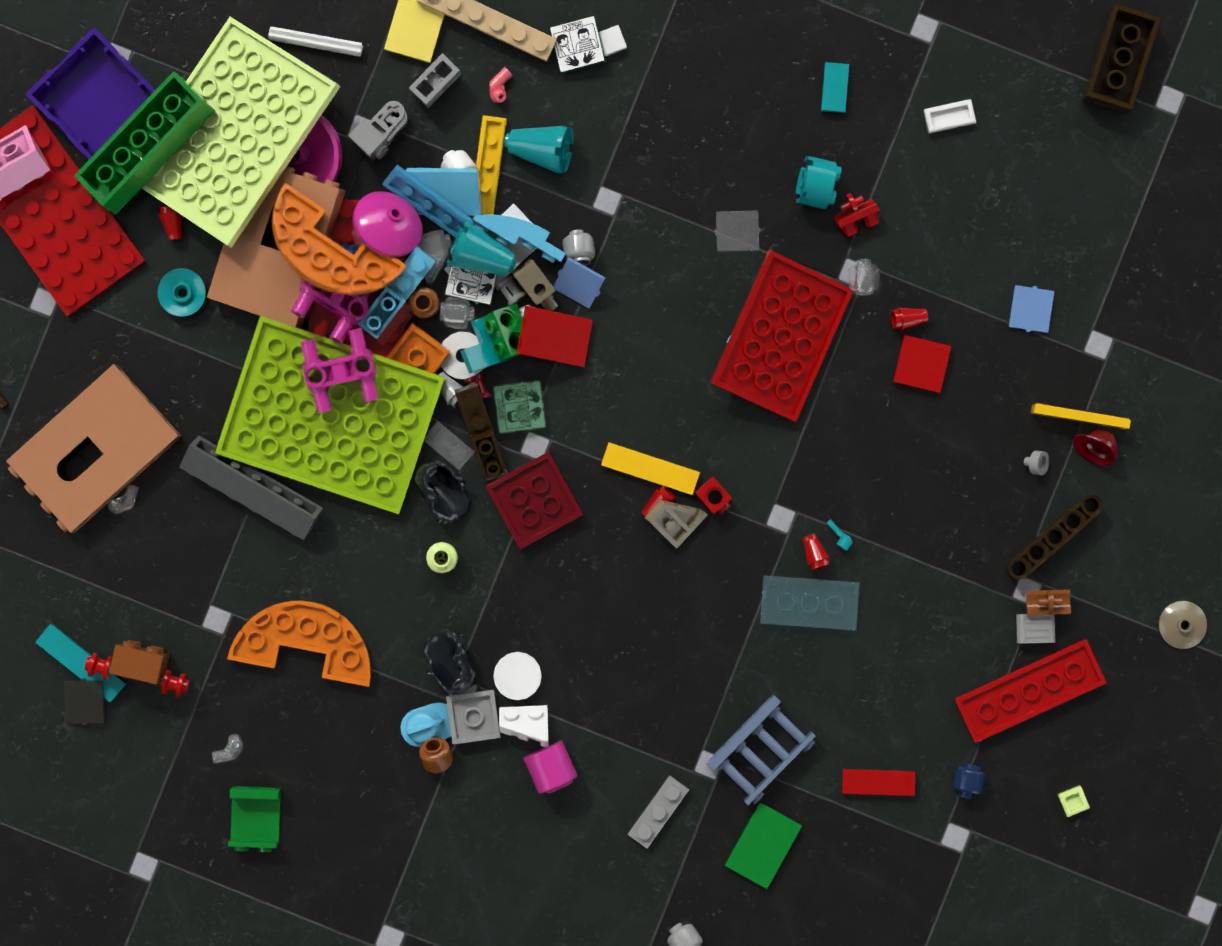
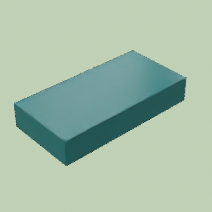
M825 62L821 111L845 113L849 64Z

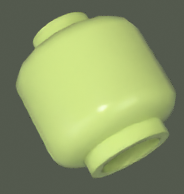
M439 542L429 548L426 561L431 570L436 573H446L455 568L458 562V554L451 544Z

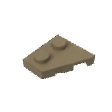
M660 500L647 514L645 519L675 548H678L708 514L699 508Z

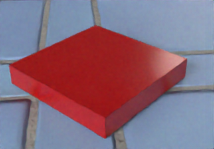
M904 335L893 382L940 393L951 346Z

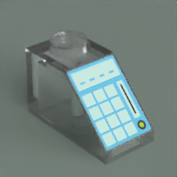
M443 229L422 234L421 241L418 244L419 248L436 260L425 275L428 285L434 283L450 256L449 249L452 248L450 234L445 235Z

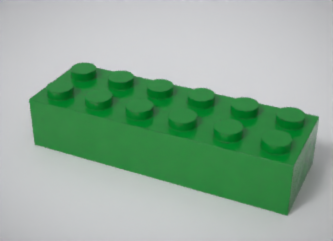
M173 71L74 176L103 207L116 215L216 110L183 77Z

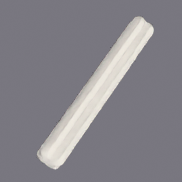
M270 27L268 38L272 41L348 55L361 56L363 45L359 42L277 27Z

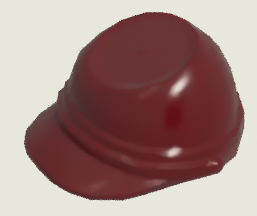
M1096 430L1087 435L1079 434L1073 440V446L1077 453L1096 465L1110 466L1117 459V441L1113 434L1107 431Z

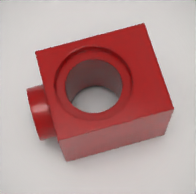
M714 477L710 478L694 492L713 514L718 511L721 515L731 506L728 501L732 497ZM717 490L721 493L722 499L718 504L709 502L708 494L710 491Z

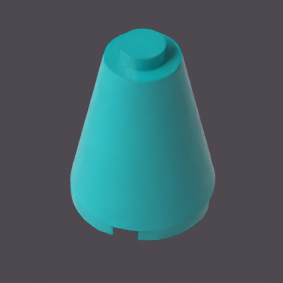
M568 126L512 129L510 134H506L504 145L505 148H508L510 154L562 174L566 172L571 160L572 152L568 151L569 144H573L572 127Z
M465 220L463 225L466 228L465 230L460 228L450 251V254L453 255V260L448 259L447 265L506 276L508 272L512 273L517 262L514 259V253Z

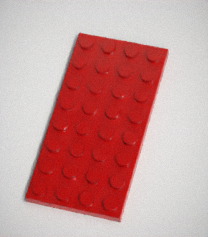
M32 105L0 128V140L26 125L42 151L50 171L0 200V224L62 311L69 317L146 262V260L113 214L103 207L74 176L80 168L36 107Z

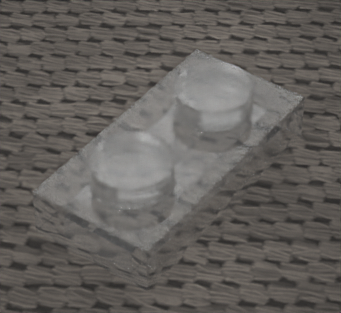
M439 421L424 438L428 445L458 470H461L475 453Z

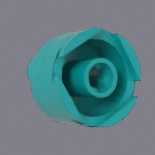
M806 156L804 162H808L806 168L801 167L796 194H799L800 198L796 199V203L826 209L829 204L833 205L835 202L836 191L833 189L835 181H839L841 167H838L836 162Z

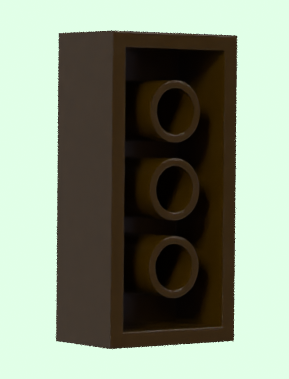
M1116 3L1110 8L1081 100L1126 114L1133 109L1159 27L1160 17Z

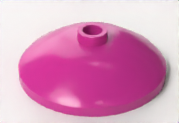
M383 191L369 193L358 202L354 209L353 224L357 235L367 247L378 254L388 257L405 256L411 253L421 241L423 228L417 211L410 203L396 194Z

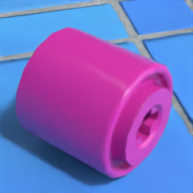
M562 740L550 744L549 747H543L523 758L539 794L545 792L549 794L571 784L572 780L578 776Z

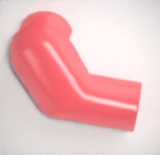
M505 67L489 83L490 97L496 103L505 101L504 84L513 76Z

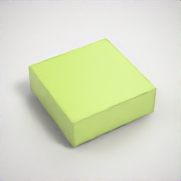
M1080 785L1057 794L1066 817L1090 808Z

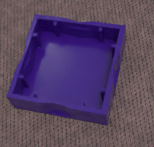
M94 27L69 51L59 65L49 70L25 95L90 159L155 91V88Z

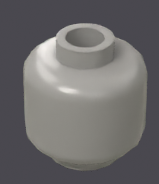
M578 229L569 232V235L563 239L562 245L563 252L566 253L564 256L566 261L570 257L586 266L594 259L595 247L593 237L590 234Z
M678 923L669 930L671 933L667 940L669 946H701L703 944L702 937L692 924L682 925Z

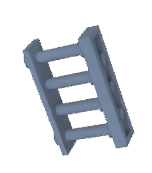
M774 694L706 762L713 771L716 768L719 770L723 769L748 794L744 799L747 805L751 802L756 804L763 797L764 793L762 791L802 750L804 752L808 751L815 743L813 740L815 735L811 731L805 736L779 711L781 708L778 705L781 701ZM767 716L770 719L773 717L798 742L797 746L790 753L762 728L764 725L761 722ZM750 734L753 736L757 735L782 760L773 770L746 746L747 742L745 739ZM733 751L736 753L740 752L765 777L756 787L729 763L730 759L728 756Z

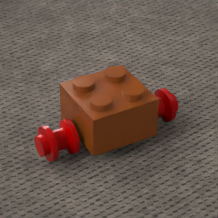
M127 640L115 645L113 657L109 656L106 660L99 659L98 653H93L92 657L88 656L85 662L84 670L88 671L89 677H93L95 673L102 674L103 680L108 681L110 674L152 684H159L162 694H166L170 690L174 691L176 697L181 698L182 693L187 694L190 680L186 679V674L182 673L180 677H174L171 671L167 670L170 654L165 653V648L151 645V647L147 646V648L141 647V642Z

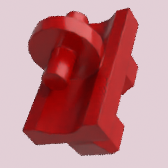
M850 193L846 195L847 202L840 205L842 212L833 216L835 223L849 237L858 232L855 221L863 218L866 227L878 224L877 211L880 210L877 203H874L872 199L865 202L862 196L854 199Z

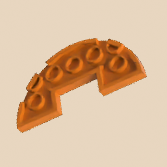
M287 183L284 184L273 209V234L278 249L285 261L304 280L329 292L360 295L386 287L405 270L407 265L397 258L378 254L364 243L353 255L320 233L314 227L323 217L326 210Z
M288 601L275 604L260 611L238 632L227 658L228 660L276 668L280 645L324 653L326 658L322 678L370 687V657L360 633L342 614L316 602Z

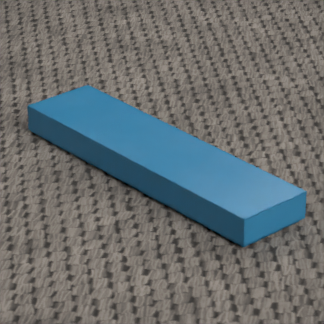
M396 165L382 184L394 194L405 199L416 210L455 238L460 228L465 230L466 226L463 225L465 220L473 225L475 223L469 216L399 165Z

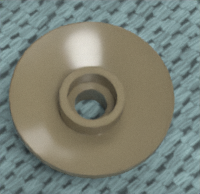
M1177 601L1171 603L1160 615V634L1165 642L1172 647L1179 649L1194 647L1201 642L1206 634V616L1201 608L1192 602ZM1182 621H1187L1189 624L1186 630L1181 628Z

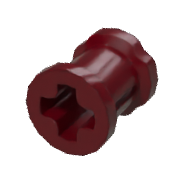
M484 373L464 379V383L468 385L478 383L483 399L491 397L483 380L485 378Z

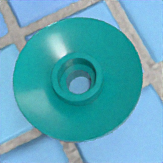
M180 268L172 270L159 283V302L172 315L180 317L192 315L202 307L205 301V284L197 273L189 269ZM181 289L187 290V296L184 298L179 296Z

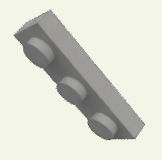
M669 775L628 832V835L645 848H648L689 789Z

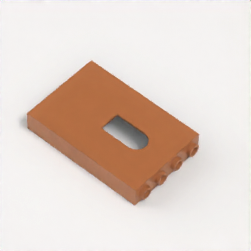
M286 166L232 248L226 244L223 245L207 298L292 327L302 328L305 317L300 318L291 312L301 294L299 288L302 277L288 265L279 250L261 245L270 214L282 187L287 183L326 210L314 228L331 239L346 190L339 188L340 183L327 179L325 183L316 181L318 177L316 175L304 172L303 176L295 174V168Z
M113 364L6 462L10 465L8 470L17 479L21 477L26 483L24 488L33 497L37 495L42 501L40 503L41 507L48 514L53 513L58 518L56 521L58 526L64 532L75 533L182 436L118 365ZM89 437L103 455L77 479L73 481L62 480L57 473L59 462L85 438Z

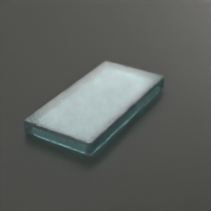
M763 575L760 624L856 630L860 583Z

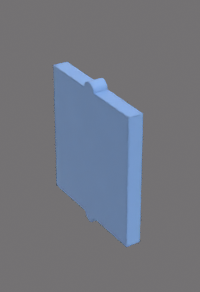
M569 257L563 269L559 270V277L553 288L583 306L590 308L595 297H598L600 294L599 289L605 277Z
M1015 285L1008 327L1025 329L1026 332L1038 331L1048 333L1054 291L1037 289L1036 286L1030 288Z

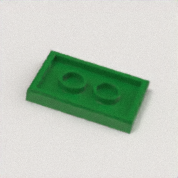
M759 802L727 859L725 866L767 889L802 825Z

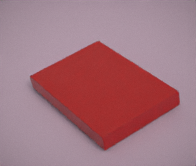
M525 306L517 354L585 367L593 320Z

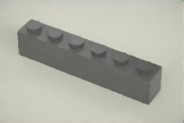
M199 435L189 445L179 466L189 475L204 481L210 487L221 491L230 499L238 501L252 512L267 518L271 523L279 525L295 537L305 540L312 531L323 510L321 506L249 464L216 454L217 446Z

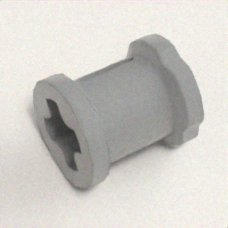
M510 275L495 287L509 301V306L517 303L526 295V292L521 291L514 282L513 275Z

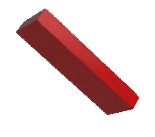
M842 769V794L915 796V771Z

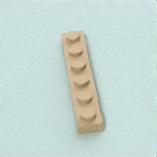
M416 0L429 8L547 62L557 41L556 38L474 0Z

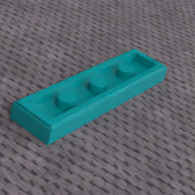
M52 623L35 642L110 703L127 684L114 674H110L108 681L103 680L102 674L95 673L93 677H89L88 671H85L84 667L87 657H92V655Z

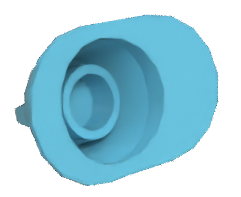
M432 703L407 713L402 719L400 726L401 734L405 741L412 746L420 747L430 738H442L444 740L451 736L447 704Z

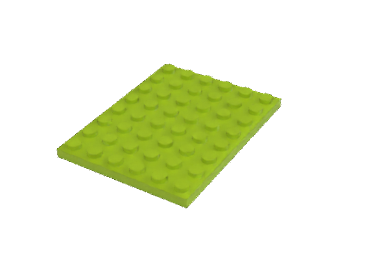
M260 316L215 453L399 514L445 377L372 353L377 373L374 380L379 399L365 402L360 381L352 380L329 386L327 393L331 410L317 413L313 393L308 390L304 379L303 364L305 360L300 342L314 339L319 360L322 359V361L351 355V352H353L351 345L345 343L338 344L330 338ZM361 358L357 361V368L360 371H367L370 368V363L367 359ZM313 369L310 371L309 377L313 382H320L323 376L319 370Z

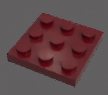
M549 451L486 486L520 549L584 515Z

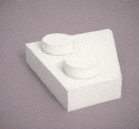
M547 705L499 707V727L501 733L510 736L515 735L525 741H528L530 738L541 742L543 747H549Z

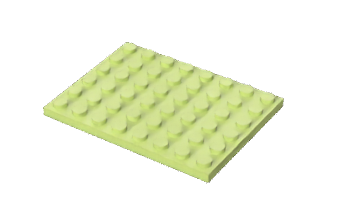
M229 17L187 79V82L216 111L155 173L142 189L232 248L340 86L232 17Z

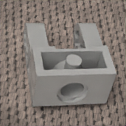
M390 101L385 104L370 122L364 118L348 136L373 162L376 158L380 160L389 151L387 148L389 144L406 126L408 115L401 103ZM392 113L399 114L400 116L396 118L395 116L392 117L391 115ZM384 121H387L388 125L389 123L392 125L388 128L387 124Z

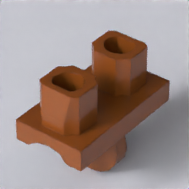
M1070 590L1026 591L1027 615L1071 614Z

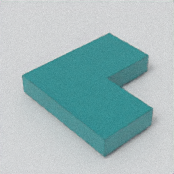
M483 318L471 322L479 344L460 351L469 374L501 363L493 350V343L489 333L485 330Z

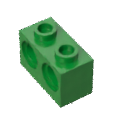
M517 303L495 310L482 317L485 330L489 333L493 343V350L500 362L521 355L517 354L523 318Z

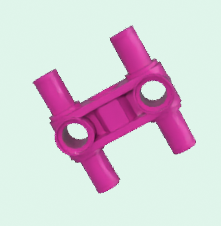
M301 278L299 288L301 294L291 309L294 315L304 318L312 302L315 301L335 314L339 321L329 338L338 344H343L348 331L352 327L357 326L359 321L367 315L368 298L371 292L360 295L338 294L319 287L315 289L311 283ZM352 304L356 307L355 315L351 313Z
M362 328L348 331L353 351L351 355L331 360H319L314 339L300 342L305 360L303 364L304 379L308 390L313 393L317 413L331 410L327 393L329 386L352 380L360 381L365 402L379 399L374 380L377 374L372 352L366 347ZM361 358L367 359L370 363L369 370L360 371L357 368V361ZM317 369L322 373L323 378L320 382H313L310 379L309 374L311 370Z

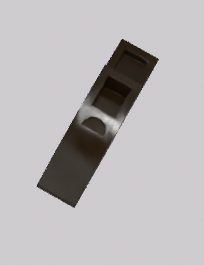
M478 383L454 390L484 480L488 481L507 475L506 466Z

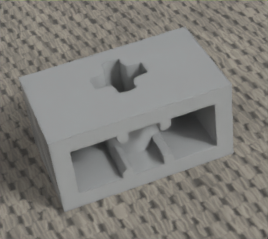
M442 53L409 87L410 92L429 108L461 75V72Z

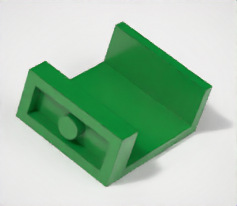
M231 787V840L228 841V846L234 847V851H249V847H257L259 852H273V848L279 846L281 788Z

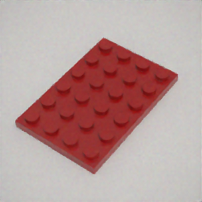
M768 250L710 383L796 422L854 290L772 250Z

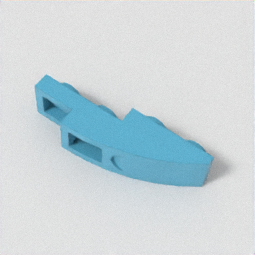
M489 214L475 215L472 219L476 222L475 226L486 234L490 230L497 235L495 239L505 246H508L509 243L515 245L520 237L523 239L522 245L532 251L535 247L543 252L541 256L552 263L555 260L561 262L566 254L545 241L550 232L530 222L509 216Z
M417 246L404 262L407 265L405 270L398 278L385 287L368 310L365 318L361 319L358 325L378 339L436 260Z

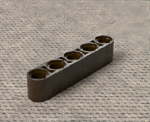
M1092 494L1084 495L1007 562L1005 568L1008 576L1019 580L1031 574L1102 511L1103 501L1101 498ZM1089 498L1093 499L1096 503V508L1092 512H1088L1085 508V502ZM1071 514L1075 515L1078 519V523L1074 528H1070L1067 524V518ZM1053 530H1056L1060 535L1059 541L1055 544L1051 543L1048 537L1049 533ZM1034 546H1038L1042 551L1041 557L1037 560L1033 559L1030 555V551ZM1016 562L1022 563L1024 567L1020 575H1015L1012 571V566Z

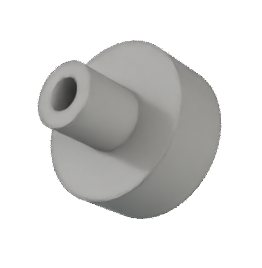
M1034 451L1030 457H1025L1024 465L1028 466L1030 472L1034 475H1045L1049 467V456L1047 452Z

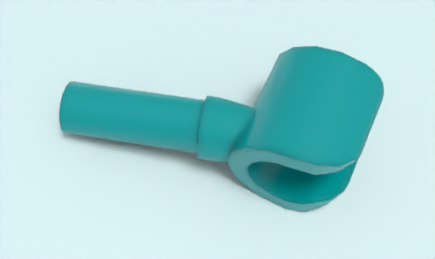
M830 519L827 525L840 537L836 544L847 551L852 545V539L843 533Z

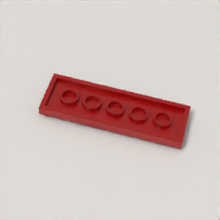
M1083 639L956 697L954 700L973 742L977 743L1104 685L1106 681L1087 639Z

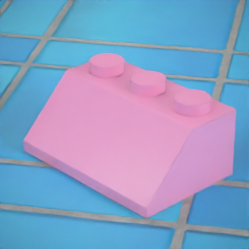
M26 125L0 140V200H2L6 195L20 190L27 183L42 177L46 172L50 171L42 151Z

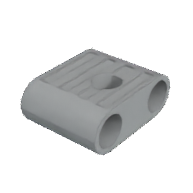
M1016 614L1017 643H1055V615Z

